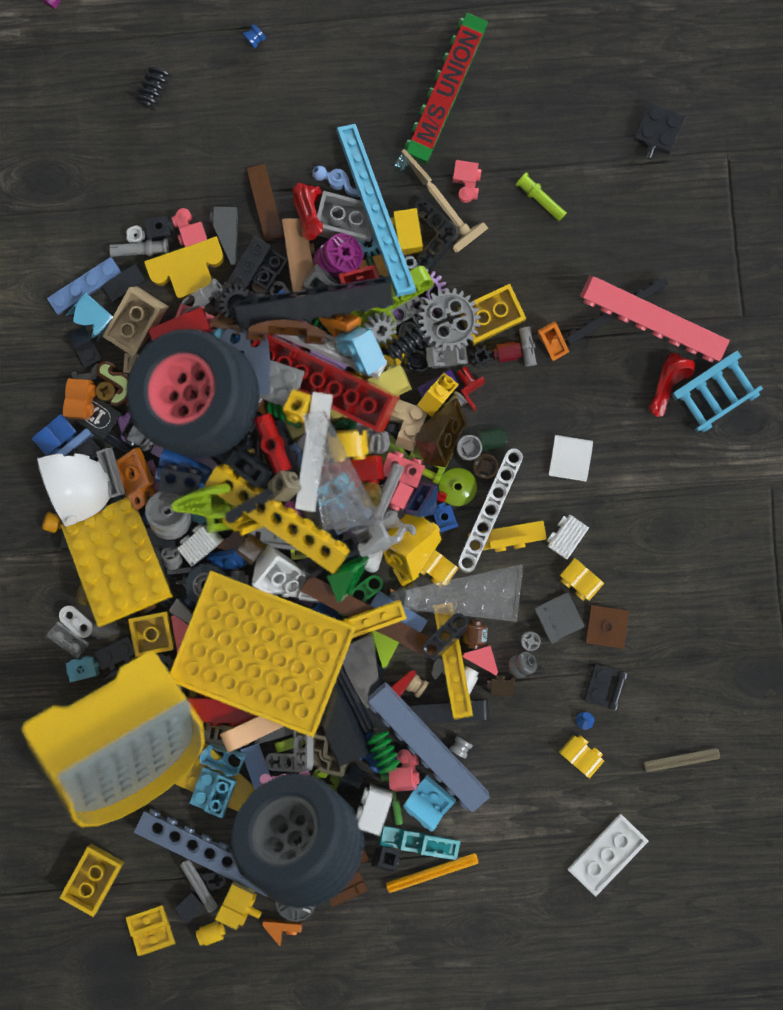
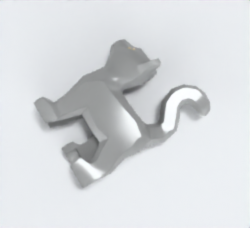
M388 508L382 519H370L360 526H353L351 529L358 542H363L370 538L368 543L357 545L360 554L364 557L379 551H386L392 545L400 542L407 531L415 535L416 528L411 524L404 525L397 516L398 512ZM400 527L395 536H390L387 533V528Z

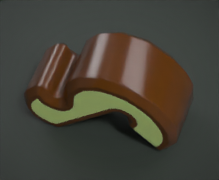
M104 361L97 366V375L119 388L110 405L117 408L125 406L127 404L126 388L127 380H129L128 375L122 372H114L117 369L116 365Z

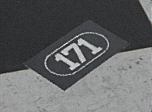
M95 396L92 400L94 413L90 420H75L102 439H105L121 413Z

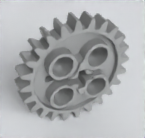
M446 288L445 294H443L439 289L438 296L431 293L432 300L425 299L427 306L421 305L420 308L424 312L418 313V316L423 319L419 320L418 324H423L420 330L426 332V338H430L429 344L432 342L436 343L435 349L442 345V351H445L447 346H449L451 352L454 346L460 350L461 343L467 346V339L470 341L474 340L471 334H478L474 327H480L481 325L476 322L481 316L475 315L479 308L473 309L476 302L468 301L470 295L464 298V291H461L458 295L456 294V288H454L452 293H449V289ZM450 304H459L460 311H451ZM432 310H440L442 317L439 319L434 318ZM465 313L464 317L454 319L452 324L445 322L436 327L433 326L436 322L444 321L447 315L452 318ZM457 322H465L466 330H459L456 325ZM441 327L446 328L448 336L441 337L438 329Z

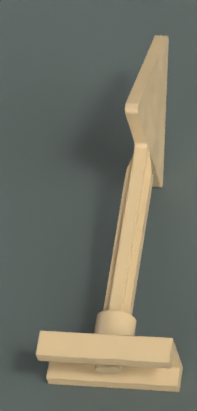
M405 149L401 151L421 183L427 185L429 192L451 221L459 228L461 237L451 246L455 252H459L488 229L484 222L471 229L466 223L464 224L437 187L430 182L432 179Z

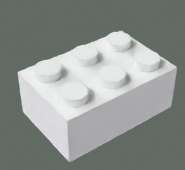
M371 783L369 788L365 787L361 800L363 806L359 805L356 813V819L359 822L358 826L361 830L380 836L392 800L391 790Z

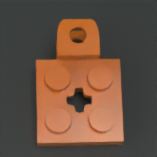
M139 447L134 448L116 461L126 493L124 495L126 498L129 497L131 505L135 510L146 507L149 501L148 496L152 497L156 494L154 486H150L155 481Z

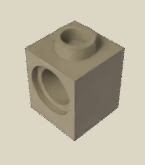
M280 471L267 484L268 488L274 493L273 500L288 502L302 489L295 472Z

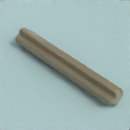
M715 748L644 762V768L646 772H653L719 759L720 753Z

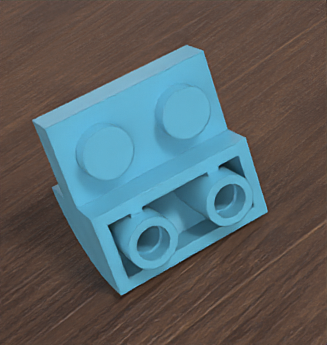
M203 767L190 804L202 808L205 812L224 818L237 780L232 776L227 777L225 774Z

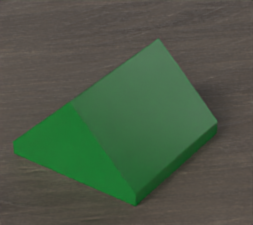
M370 557L355 558L342 564L334 574L330 573L327 576L336 601L340 603L356 587Z

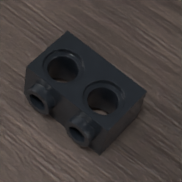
M173 462L164 464L158 490L183 496L200 489L203 471H199V468L188 466L187 468L179 467V464ZM167 474H174L176 476V480L170 481L167 478ZM192 477L196 484L189 485L186 482V478Z

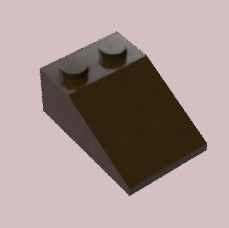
M456 398L425 422L415 436V442L425 464L446 468L468 424L459 400Z

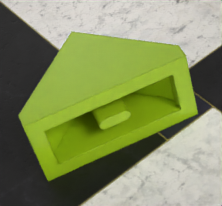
M373 631L382 667H387L399 642L377 631Z

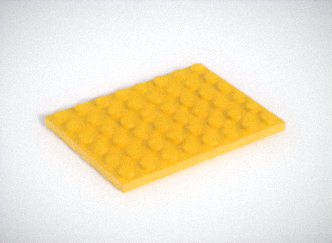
M210 571L170 675L175 683L314 738L356 627Z

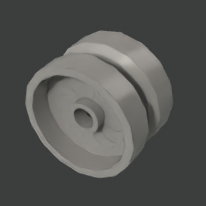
M161 491L149 499L145 514L152 532L158 537L165 540H174L182 537L188 531L191 525V514L176 512L171 507L173 501L182 495Z

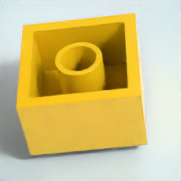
M417 208L395 211L391 222L403 255L421 253L423 245Z
M169 611L128 619L135 657L142 656L147 652L159 653L176 649Z

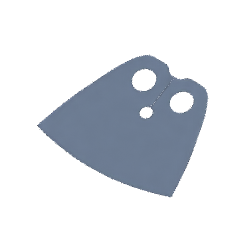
M228 328L220 339L234 346L239 351L243 350L245 352L244 355L251 363L257 376L260 395L269 394L270 355L268 338H266V341H261L258 347L253 348L250 345V340H246L248 331L243 329L242 332H238L241 336L240 341L233 344L230 342V336L238 331ZM205 373L201 375L200 380L204 379Z

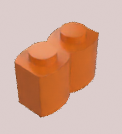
M68 378L63 416L68 419L90 420L94 413L92 400L96 396L95 383L91 380Z

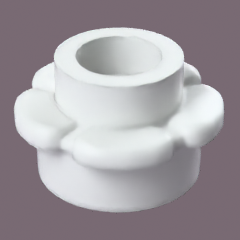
M140 226L130 227L126 232V238L130 243H141L142 239L145 238V232L142 231Z

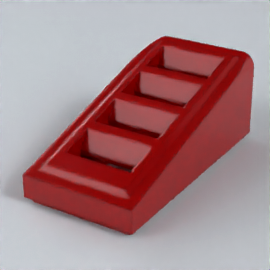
M414 669L410 670L391 686L399 697H401L416 675V671Z

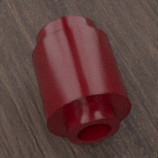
M512 341L496 344V348L493 349L494 360L503 363L522 357L519 342L515 343Z

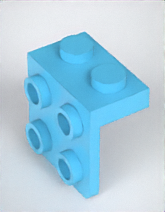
M427 775L417 785V790L412 791L403 806L408 814L421 822L423 827L433 831L442 816L456 802V799Z

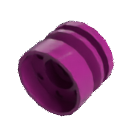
M344 233L331 237L313 255L314 266L318 264L337 280H339L338 274L356 270L363 261L361 245L351 235Z

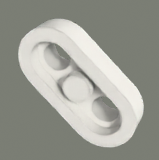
M65 606L60 610V621L76 636L86 638L92 634L94 630L93 623L77 608ZM68 612L73 613V617L71 619L67 618ZM83 624L87 626L85 632L81 630Z

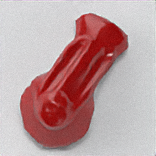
M299 182L293 187V201L301 220L302 235L306 240L312 241L323 231V223L318 219L314 205L323 193L319 186H307Z
M670 353L667 356L654 399L648 406L652 415L660 417L665 414L672 387L694 374V361L682 358L678 353Z

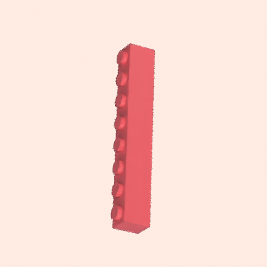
M594 276L588 277L580 294V297L584 299L583 303L592 307L596 304L602 307L600 311L609 315L613 312L619 315V320L626 323L629 320L635 322V327L643 331L646 328L653 331L652 335L660 339L663 336L670 339L669 343L677 347L682 344L686 346V351L695 355L699 352L703 354V359L712 363L714 360H721L730 341Z

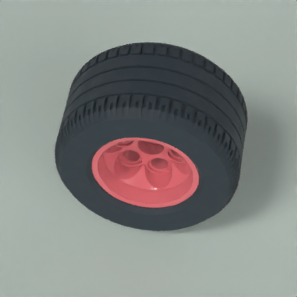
M196 329L170 331L150 342L141 351V354L138 355L139 357L134 361L128 376L126 398L132 421L145 438L159 447L183 456L207 458L230 450L246 436L245 434L252 427V423H254L255 416L257 415L256 412H258L260 393L255 371L242 352L214 335ZM205 373L204 379L200 380L201 375ZM187 376L186 381L182 383L183 377ZM178 393V399L174 401V396ZM188 408L189 412L184 417V411Z

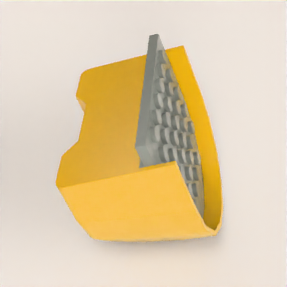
M147 652L120 668L114 681L69 707H52L29 720L23 726L28 747L73 821L81 827L100 826L118 820L150 803L170 789L191 769L200 757L205 743L203 723L159 657L153 652Z

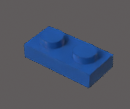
M237 549L209 553L206 557L210 564L214 563L216 566H220L223 571L243 568L247 563L245 559L235 553Z

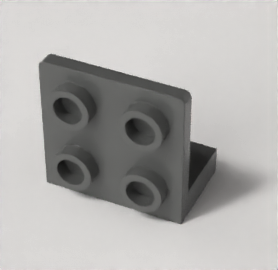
M569 593L560 595L533 608L551 644L584 627Z

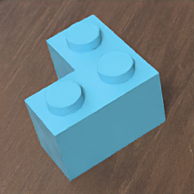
M355 327L352 331L343 332L335 337L337 350L342 355L352 357L354 361L353 366L358 373L370 375L387 364L371 329Z

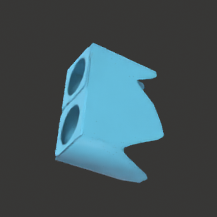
M87 293L66 314H74L73 322L77 324H92L93 332L91 337L94 338L100 334L98 339L106 331L113 318L109 312Z
M211 742L201 753L200 763L207 765L210 769L222 770L227 777L240 773L246 754L236 750L227 752L225 746ZM211 750L224 752L223 758L221 760H214L210 754ZM231 754H235L241 759L238 767H232L229 764L228 758Z

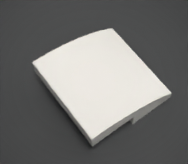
M555 435L549 476L587 482L593 441Z

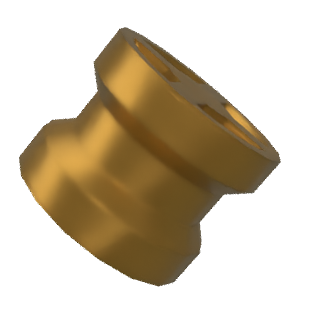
M102 382L96 388L98 398L105 402L112 401L117 393L116 387L109 382Z

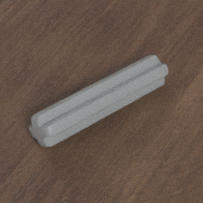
M397 463L393 464L373 510L374 513L372 515L379 519L383 518L404 470V467Z
M189 859L185 860L180 866L209 913L216 910L218 906Z

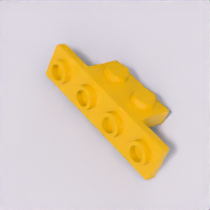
M538 521L492 529L483 550L495 549V552L506 551V546L513 545L514 549L525 547V543L546 540L544 522ZM472 541L470 548L474 551L479 550V542Z

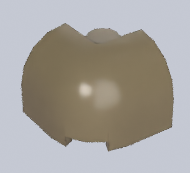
M319 726L313 738L314 765L318 768V771L343 777L349 763L338 767L324 731Z

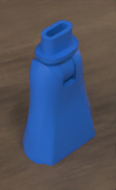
M163 449L154 481L160 483L164 464L173 462L179 464V467L187 468L188 466L199 468V471H203L200 488H203L213 469L187 456ZM167 474V478L170 481L176 480V476L174 474ZM192 477L186 478V482L189 485L196 484Z

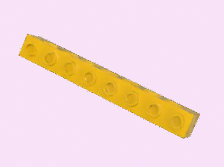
M227 464L216 466L205 486L227 484V480H230L233 483V488H230V491L217 495L234 507L264 491L263 488H256L241 475L235 473ZM243 491L248 492L249 499L244 497ZM273 499L264 504L265 510L261 509L258 503L256 504L257 509L249 514L246 511L243 512L333 574L340 568L350 552L343 542L335 541L327 531L319 530L312 521L303 519L296 510L285 507L281 501ZM275 512L281 515V521L276 519ZM291 523L297 526V532L292 530ZM307 534L313 537L314 543L308 541ZM323 546H327L330 549V554L323 550Z

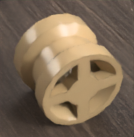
M416 674L405 690L408 692L412 691L419 698L429 682L421 680L419 675Z

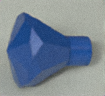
M581 712L577 715L575 721L579 728L587 730L592 728L594 717L589 712Z

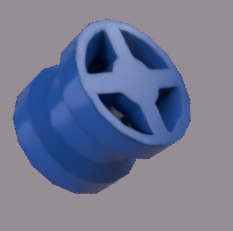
M255 24L251 26L248 32L245 31L242 34L254 49L260 41L266 39L265 35Z

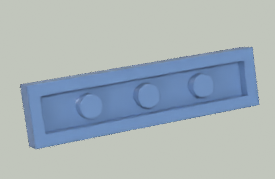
M110 257L47 299L55 312L60 315L74 306L85 293L91 295L122 272L112 257Z

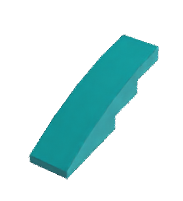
M383 825L378 844L399 848L404 851L417 852L421 855L457 860L461 841Z

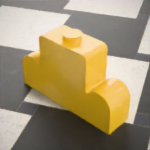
M216 236L144 262L150 279L156 285L164 286L171 279L176 296L179 300H184L199 288H204L211 283L212 277L208 266H220L224 262V254L219 239Z

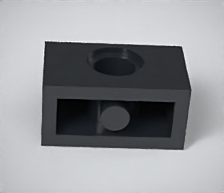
M238 450L228 465L256 488L268 489L267 484L276 476L270 466L250 451Z

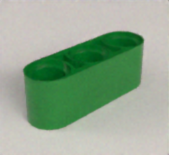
M372 575L356 586L349 595L354 597L356 590H362L365 597L361 601L365 602L381 590L383 581L379 576ZM372 578H376L380 582V586L377 589H371L369 586V581ZM336 610V612H337L339 615H341V616H346V615H344L343 613H341V612H339V611Z

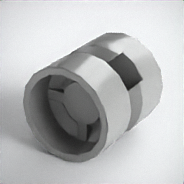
M466 435L459 440L456 451L461 459L472 461L480 455L482 444L477 437Z

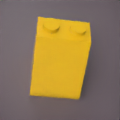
M406 514L400 521L404 525H413L416 528V534L412 535L407 531L404 533L402 540L389 547L386 551H383L386 564L414 581L440 543L441 536L439 533L440 529L435 523H430L424 517ZM400 527L390 528L387 533L390 536H395Z

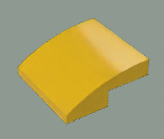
M163 905L126 917L138 956L176 944Z

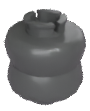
M522 652L509 660V671L516 678H524L527 675L533 674L537 669L536 659L529 652Z

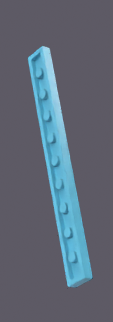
M356 124L337 127V135L387 273L390 276L395 295L398 297L415 293V285Z

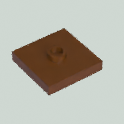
M591 605L585 643L624 649L629 611Z

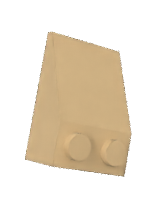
M138 286L129 287L102 337L135 357L150 337L148 329L160 323L169 306Z

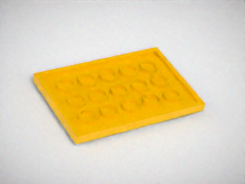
M129 497L105 506L104 510H100L95 515L66 527L64 524L61 525L99 627L172 597L139 510L133 508Z

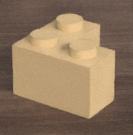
M399 399L387 424H398L400 429L395 446L413 452L416 445L415 436L424 424L427 413L420 407Z

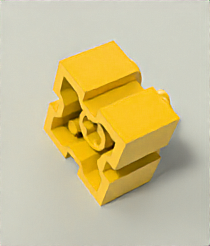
M234 881L215 920L237 930L239 925L243 926L248 914L259 919L262 912L252 907L257 896L254 893L255 891Z

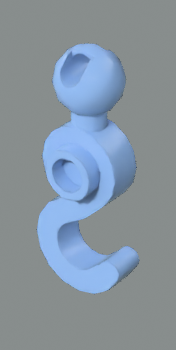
M316 166L313 169L312 175L317 181L326 179L333 189L339 190L344 188L349 196L360 197L358 190L350 186L347 174L343 170L334 169L331 172H327L323 166Z

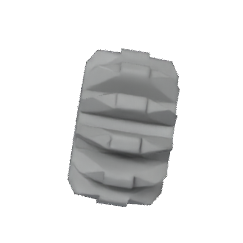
M382 311L380 316L377 312H374L373 318L371 316L367 317L370 322H365L364 327L371 329L378 344L380 341L382 344H386L387 338L389 340L393 339L391 334H396L394 329L396 323L392 321L393 317L391 315L386 316V313Z
M370 428L366 429L368 453L383 454L385 451H388L390 444L388 433L386 431L376 432Z

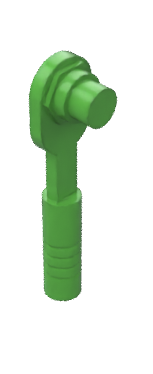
M389 772L381 774L382 782H389ZM392 790L395 825L403 824L400 801L397 799V793Z

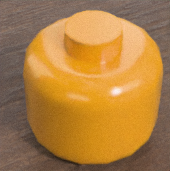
M47 512L42 523V529L52 533L61 529L62 522L59 515Z

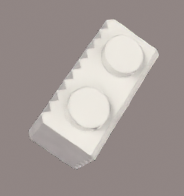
M568 515V517L563 516L558 523L560 528L557 533L552 532L547 539V542H549L547 547L564 559L569 558L589 529V527L572 515Z
M202 524L198 525L193 530L194 534L191 537L187 535L180 541L182 545L177 548L191 567L224 541L218 532L208 533L206 529L207 524L204 526Z

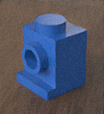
M446 503L436 505V514H433L440 529L439 533L458 527L451 505L446 506ZM443 513H446L448 515V519L446 521L441 519V515Z

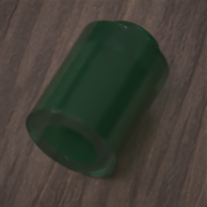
M502 428L479 432L482 451L504 447L505 442H508L507 433L502 431Z

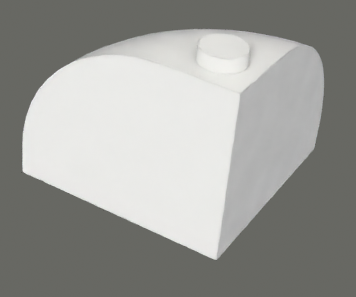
M55 454L38 459L47 492L65 527L95 515L108 502L110 497L107 481L110 480L108 474L104 472L99 460L96 462L91 460L89 456L82 454L64 457L63 454Z

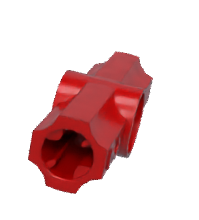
M271 413L254 419L262 440L261 448L267 453L274 474L276 475L280 471L291 469L284 450V439L278 434ZM271 440L275 442L274 449L270 445Z

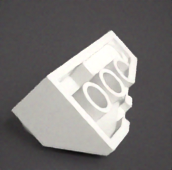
M268 545L256 560L252 585L272 595L278 594L286 598L290 596L303 601L320 602L300 591L307 579L300 565Z

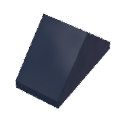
M421 481L404 508V514L416 517L436 514L438 486Z

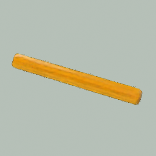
M473 853L457 860L386 883L388 892L392 893L478 864V858Z

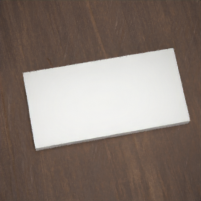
M619 814L572 863L568 871L596 897L647 844L648 840L625 817Z

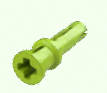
M526 172L515 185L517 187L520 186L527 193L528 197H533L559 222L567 212L541 190L540 184H536Z

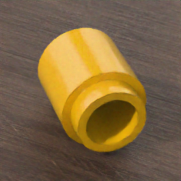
M218 921L202 926L196 931V937L200 946L204 944L207 946L223 940V935L226 934L223 924H219Z

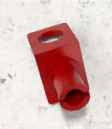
M464 367L462 368L464 374L461 370L456 374L466 386L461 390L462 395L468 401L467 403L473 412H475L476 407L468 394L485 384V379L481 377L475 380L468 368Z

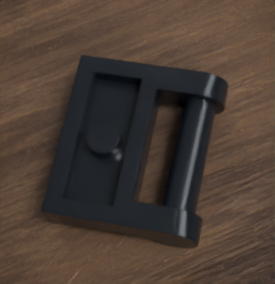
M595 664L584 701L618 711L620 706L618 702L624 681L628 678V673ZM612 675L618 678L611 702H608L605 699Z

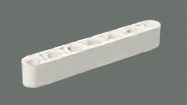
M510 449L503 459L459 559L458 566L462 572L469 573L473 571L522 462V453L518 449ZM515 454L518 456L519 461L511 463L508 460V456ZM505 471L509 472L511 479L505 481L501 478L500 474ZM495 489L502 490L503 497H494L493 491ZM492 506L495 508L496 513L492 516L487 515L485 508ZM483 523L487 525L488 531L480 533L477 526ZM472 541H477L480 544V549L474 551L470 548L469 544ZM470 559L473 564L472 567L464 568L462 560Z

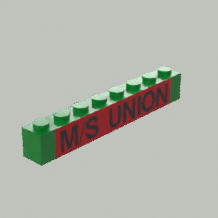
M469 13L466 14L465 18L461 17L457 26L460 30L457 35H453L450 46H452L450 53L446 52L442 60L444 66L442 70L438 69L434 79L437 81L435 87H430L427 94L429 98L427 105L423 104L419 113L421 119L419 122L416 121L412 128L414 135L412 139L407 140L404 147L414 160L427 165L486 31L488 21Z

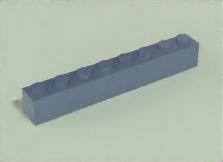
M386 682L368 697L369 708L374 713L378 712L382 716L381 720L383 723L395 730L394 734L400 741L404 740L408 744L407 747L412 754L415 755L417 753L419 755L421 763L427 769L430 767L434 771V777L439 782L443 781L447 785L446 789L448 792L460 799L459 803L464 809H469L473 813L490 798L488 790Z

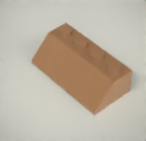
M282 219L293 292L307 290L303 284L305 277L314 267L312 254L315 253L314 243H310V240H306L303 237L300 219Z

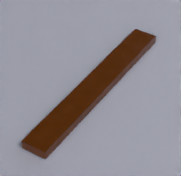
M317 577L309 580L306 579L300 590L302 593L348 617L374 609V607L349 594L339 603L336 601L331 585ZM401 621L375 630L423 656V644L430 638ZM433 646L429 647L427 649V654H435L437 648Z

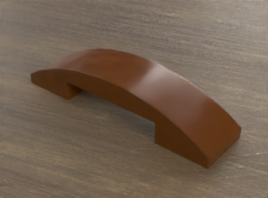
M261 164L247 168L265 241L284 238L266 165Z
M271 320L248 328L246 340L266 341L268 334L304 336V343L323 345L327 335L323 330L304 322Z

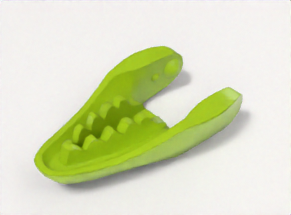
M228 484L205 486L177 498L171 506L176 512L197 514L207 518H223L227 512L234 509L233 505H215L211 501L210 494L229 492L230 486Z

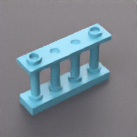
M738 350L671 394L674 400L679 398L681 401L684 400L700 426L694 429L695 432L701 430L704 433L713 427L711 425L712 422L747 399L752 401L760 396L759 391L763 389L762 386L754 389L738 366L739 362L737 360L742 357ZM726 367L732 369L748 393L739 400L722 376L721 370ZM711 377L717 381L732 403L724 410L721 409L706 387L707 383L705 381ZM694 388L701 391L716 414L707 421L690 397L691 393L689 391Z

